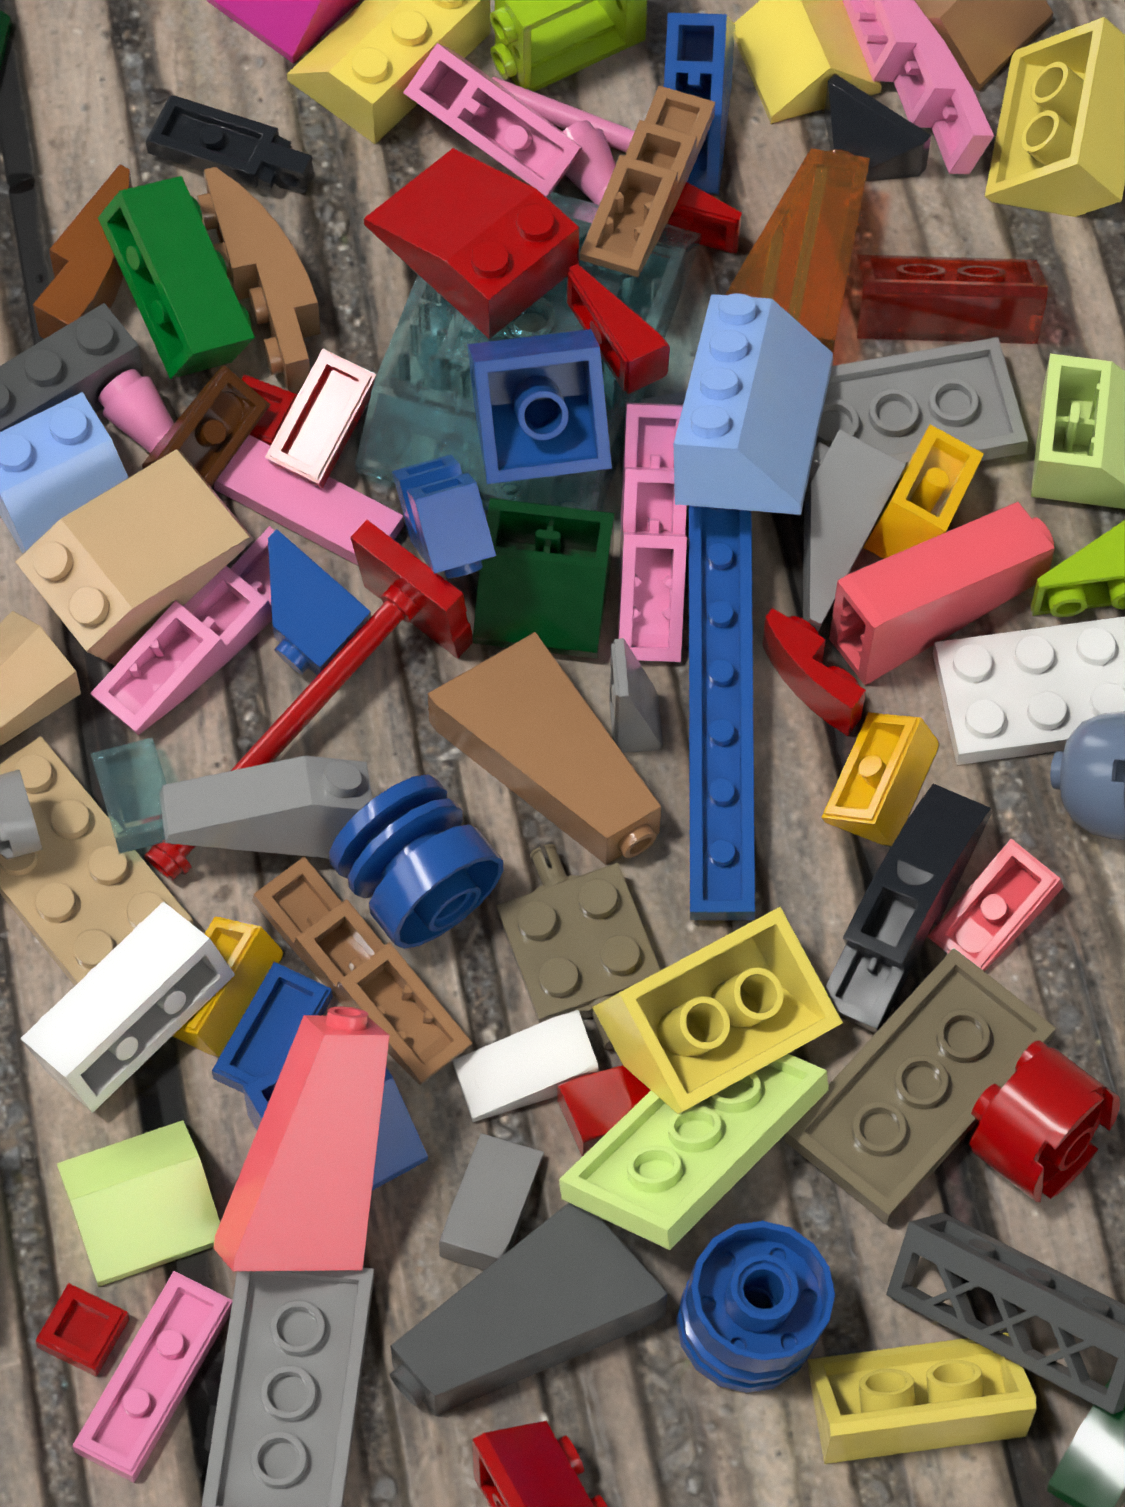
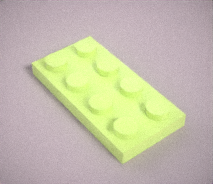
M786 1054L679 1114L654 1092L650 1091L559 1179L561 1199L671 1250L829 1090L827 1070Z

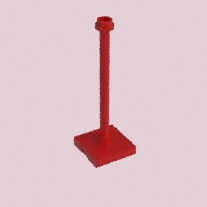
M366 519L350 539L364 587L381 599L383 604L231 771L273 762L402 620L412 623L455 658L459 659L473 643V634L467 619V608L463 593L438 573L434 574L429 566ZM158 835L149 842L151 848L144 855L145 858L159 873L170 881H174L180 873L186 875L192 868L186 857L196 846L165 843V839Z

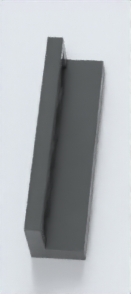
M945 1213L909 1222L887 1289V1296L1112 1414L1123 1411L1125 1405L1124 1304ZM920 1256L937 1265L947 1290L946 1292L932 1297L911 1286ZM959 1276L970 1282L962 1285ZM977 1287L991 1292L1003 1321L988 1326L976 1320L965 1292ZM950 1299L953 1307L945 1304L944 1301ZM1016 1306L1026 1311L1019 1314ZM1035 1316L1049 1322L1061 1351L1045 1356L1034 1350L1022 1322ZM1007 1328L1009 1336L999 1331ZM1073 1335L1084 1341L1076 1344ZM1095 1346L1118 1358L1108 1388L1090 1379L1079 1351ZM1064 1358L1067 1367L1057 1362V1360Z

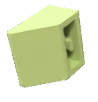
M1050 354L1041 397L1031 497L1125 509V371L1114 362Z

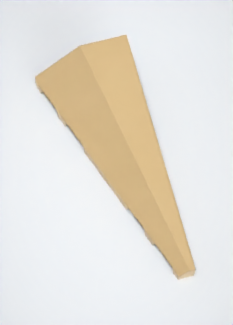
M15 611L8 614L0 623V746L81 694L76 670L43 628Z

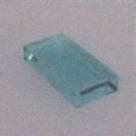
M153 738L91 753L94 770L119 854L165 842L159 793L162 785L167 783Z

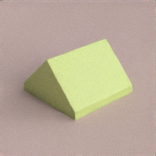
M183 1120L57 1163L98 1287L214 1247L215 1234L220 1220L199 1154Z

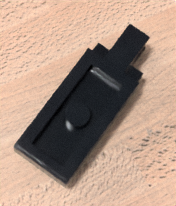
M169 95L145 141L148 154L201 171L216 167L234 181L254 188L258 186L261 189L271 190L273 185L276 184L279 188L306 194L315 175L312 155L292 149L291 142L279 136L278 128L175 95Z

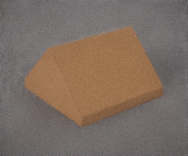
M914 0L945 41L971 87L978 92L1011 60L1015 50L1025 47L1053 18V11L1046 0Z

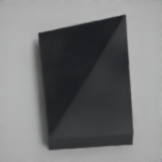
M834 74L827 85L824 117L836 184L920 176L927 167L931 135L840 76Z

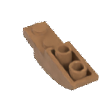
M216 167L204 169L206 194L197 195V202L202 211L203 224L206 230H216L219 243L213 244V246L224 258L227 277L230 279L237 299L250 298L256 324H268L272 338L263 339V345L271 375L282 373L287 391L297 394L310 373L309 356L303 338L321 334L318 301L309 276L296 250L278 223L265 208L239 183Z

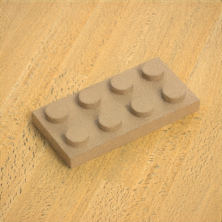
M41 736L0 764V775L20 769L42 846L40 851L9 860L0 854V894L74 986L163 901L193 925V919Z

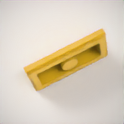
M868 712L821 817L825 823L878 844L892 846L907 821L938 750V740L921 717Z
M215 916L204 934L211 939L235 976L201 1007L173 1037L209 1055L220 1057L274 962L279 964L283 951L261 926Z

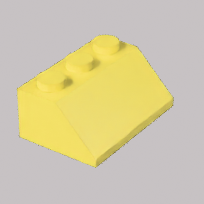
M364 0L287 73V81L376 144L418 104L403 92L437 43L454 50L463 58H466L491 33L490 0Z
M1103 17L1017 49L1012 54L985 197L993 203L1073 217L1121 202L1125 186V34Z
M781 907L592 1007L623 1066L677 1114L843 1024Z

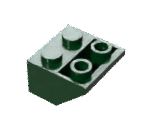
M490 498L486 520L496 556L481 560L483 568L479 570L473 643L508 648L536 632L550 653L597 659L614 549L615 513Z

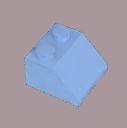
M83 392L0 432V517L22 553L26 552L61 518L128 479V475L111 437Z

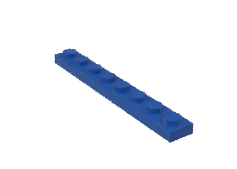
M689 506L690 920H755L752 511Z

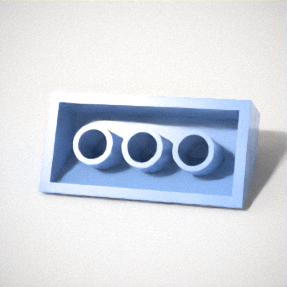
M740 293L729 295L711 294L673 444L675 505L801 515L833 365V353L771 298L750 297Z

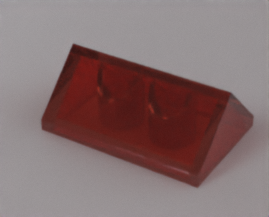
M857 254V339L973 342L998 337L1000 343L1038 344L1047 302L1048 286L1039 263L1035 259Z

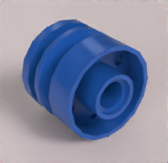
M429 774L414 776L395 784L369 801L347 822L336 836L329 851L330 864L340 876L348 879L349 888L355 895L364 899L372 897L369 902L370 914L391 941L403 949L423 945L441 936L464 920L495 888L503 873V859L477 828L470 824L461 826L463 810L456 802L447 798V790L438 779Z
M767 1221L734 1225L712 1238L697 1259L690 1279L683 1290L676 1318L683 1351L698 1372L720 1387L744 1393L776 1388L797 1375L813 1352L820 1336L830 1321L835 1297L830 1267L814 1243L791 1227Z

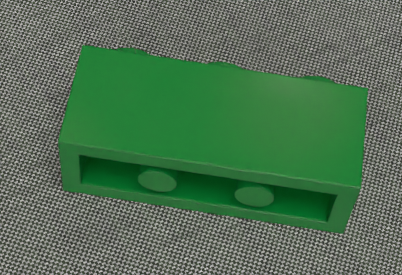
M178 176L120 190L98 216V220L169 378L174 379L232 363L255 338L251 330L250 316L246 308L239 303L227 277L224 258L214 248L203 224L200 205L190 195L183 177Z

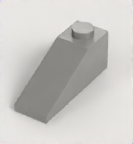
M839 429L830 447L819 442L815 448L809 479L812 481L804 498L803 619L814 626L817 631H819L835 601L837 581L848 575L906 466V463Z
M300 756L162 785L159 793L165 843L329 858V851L336 836L347 822L372 800L367 762L314 756Z

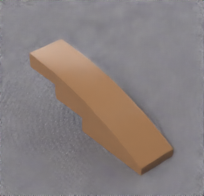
M658 86L645 120H639L625 156L620 155L580 251V260L635 277L640 275L678 202L715 116L714 101Z
M305 856L253 894V903L323 985L332 989V995L343 1007H353L366 1011L368 1017L390 1035L388 1054L419 1085H422L472 1045L471 1040L390 942L384 945L347 899L341 902Z

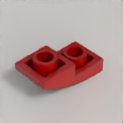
M771 608L765 617L762 644L770 662L783 681L803 703L828 724L849 736L862 718L866 690L860 687L857 680L844 669L836 666L826 667L822 664L826 639L819 635L814 626L800 617H787Z

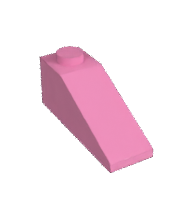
M438 43L403 92L546 197L551 195L583 148L454 50Z

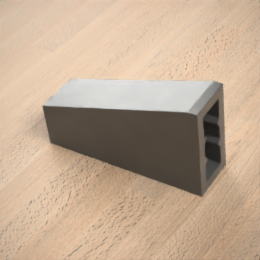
M569 1203L391 1345V1354L395 1370L390 1373V1377L401 1394L412 1405L416 1406L423 1401L431 1412L438 1416L656 1324L666 1316L668 1294L600 1217Z

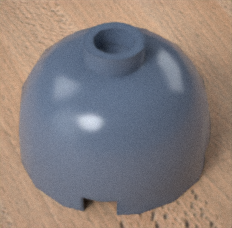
M1125 712L1104 713L1083 721L1069 736L1064 751H1057L1054 754L1050 771L1051 785L1053 789L1061 791L1063 806L1072 820L1093 835L1115 840H1125Z

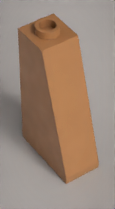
M536 632L428 693L429 722L436 732L605 865L622 855L625 858L635 857L648 849L656 840L657 835L660 833L661 805Z

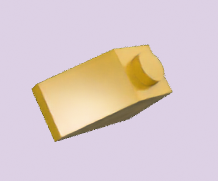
M929 424L863 548L885 559L946 533L984 453Z

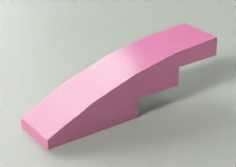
M843 0L873 81L894 82L908 121L919 128L932 129L949 174H970L993 139L994 134L973 88L937 30L914 0Z
M625 404L618 639L624 638L637 660L681 662L687 536L685 535L687 505H675L673 444L683 405Z
M269 526L231 568L225 566L184 606L175 600L90 693L92 697L137 735H140L184 701L228 663L272 621L268 537L275 530Z

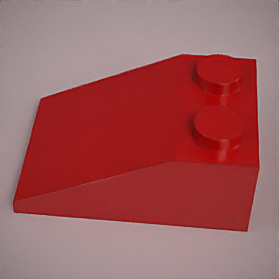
M454 148L363 218L364 226L488 339L492 338L566 278L569 267L576 264L579 265V226L536 188Z

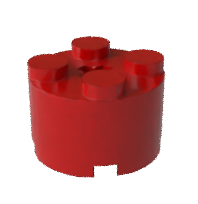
M1037 1040L1022 1053L1015 1066L1016 1072L1001 1088L996 1083L992 1084L976 1101L971 1115L979 1121V1124L969 1145L973 1153L1032 1200L1041 1202L1042 1193L1049 1199L1057 1196L1089 1164L1099 1150L1091 1143L1094 1133L1099 1124L1108 1131L1111 1130L1120 1109V1098L1056 1048L1048 1047L1042 1041Z

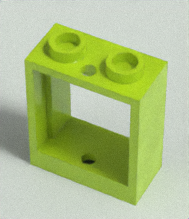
M495 0V11L490 13L491 24L495 32V46L490 49L493 63L503 79L511 78L515 85L535 92L646 40L647 0Z

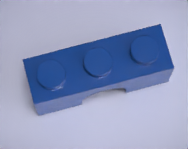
M452 454L392 471L410 541L434 574L444 571L447 578L468 575L483 568L481 560L496 556L477 482L469 473L462 474L460 463Z

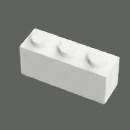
M163 901L20 1039L53 1079L91 1112H94L235 974L211 939Z

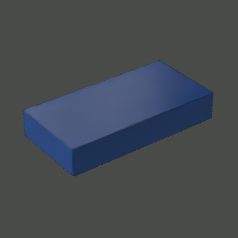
M274 962L212 1069L213 1079L244 1093L243 1086L284 1065L303 1016H323L333 998L332 989Z

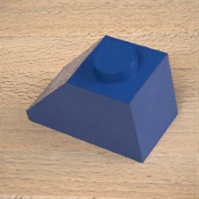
M275 529L268 537L272 626L274 638L279 642V645L274 650L282 660L299 674L303 675L309 668L318 675L369 620L371 611L279 530Z

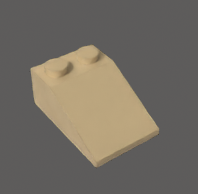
M176 449L61 518L24 552L15 563L86 652L116 666L175 600L184 606L254 539L185 455Z

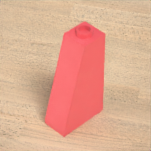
M1016 502L852 572L837 581L829 639L866 686L930 648L935 642L945 639L1036 585L1037 578L1050 570L1055 550L1053 537L1043 521L1037 517L1031 518L1021 504Z
M338 1006L329 1008L327 1016H303L215 1234L214 1250L232 1271L363 1270L390 1036L368 1017L366 1011L353 1007Z

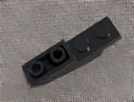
M934 783L920 800L881 863L843 936L846 945L824 988L840 1018L874 1033L887 1021L932 925L939 924L993 812L991 807Z

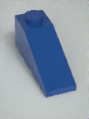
M668 12L664 87L715 102V116L687 182L710 195H719L732 87L735 24L727 14Z

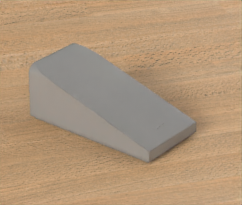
M614 639V643H611L609 685L613 740L622 753L659 750L663 746L657 691L625 639Z
M480 1134L439 1241L440 1257L486 1270L513 1248L544 1157L543 1151L486 1134Z

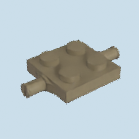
M554 844L544 845L545 854L551 868H548L540 847L530 853L542 886L530 894L496 905L498 917L538 1022L541 1023L553 1017L578 1010L581 1018L593 1016L605 1050H613L614 1047L592 1007L661 970L618 862L583 875L566 876L556 846Z

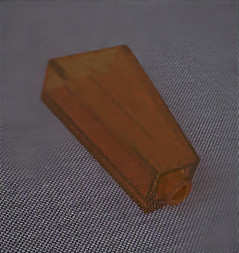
M811 148L725 295L740 293L750 297L773 299L833 353L834 360L866 192L870 158L855 156L844 150L824 151Z

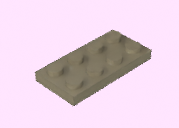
M953 948L828 1085L829 1090L785 1134L784 1141L884 1223L888 1224L979 1122L971 1115V1112L980 1095L995 1083L1002 1088L1016 1072L1015 1066L1027 1047L1037 1040L1047 1045L1054 1037L1056 1027Z

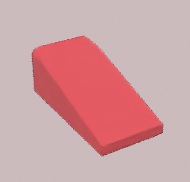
M1010 839L927 937L947 954L955 948L985 972L1064 887L1062 880L1013 839Z

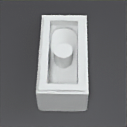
M578 1010L553 1017L452 1060L472 1122L556 1097L558 1085L584 1075L596 1073L599 1069Z

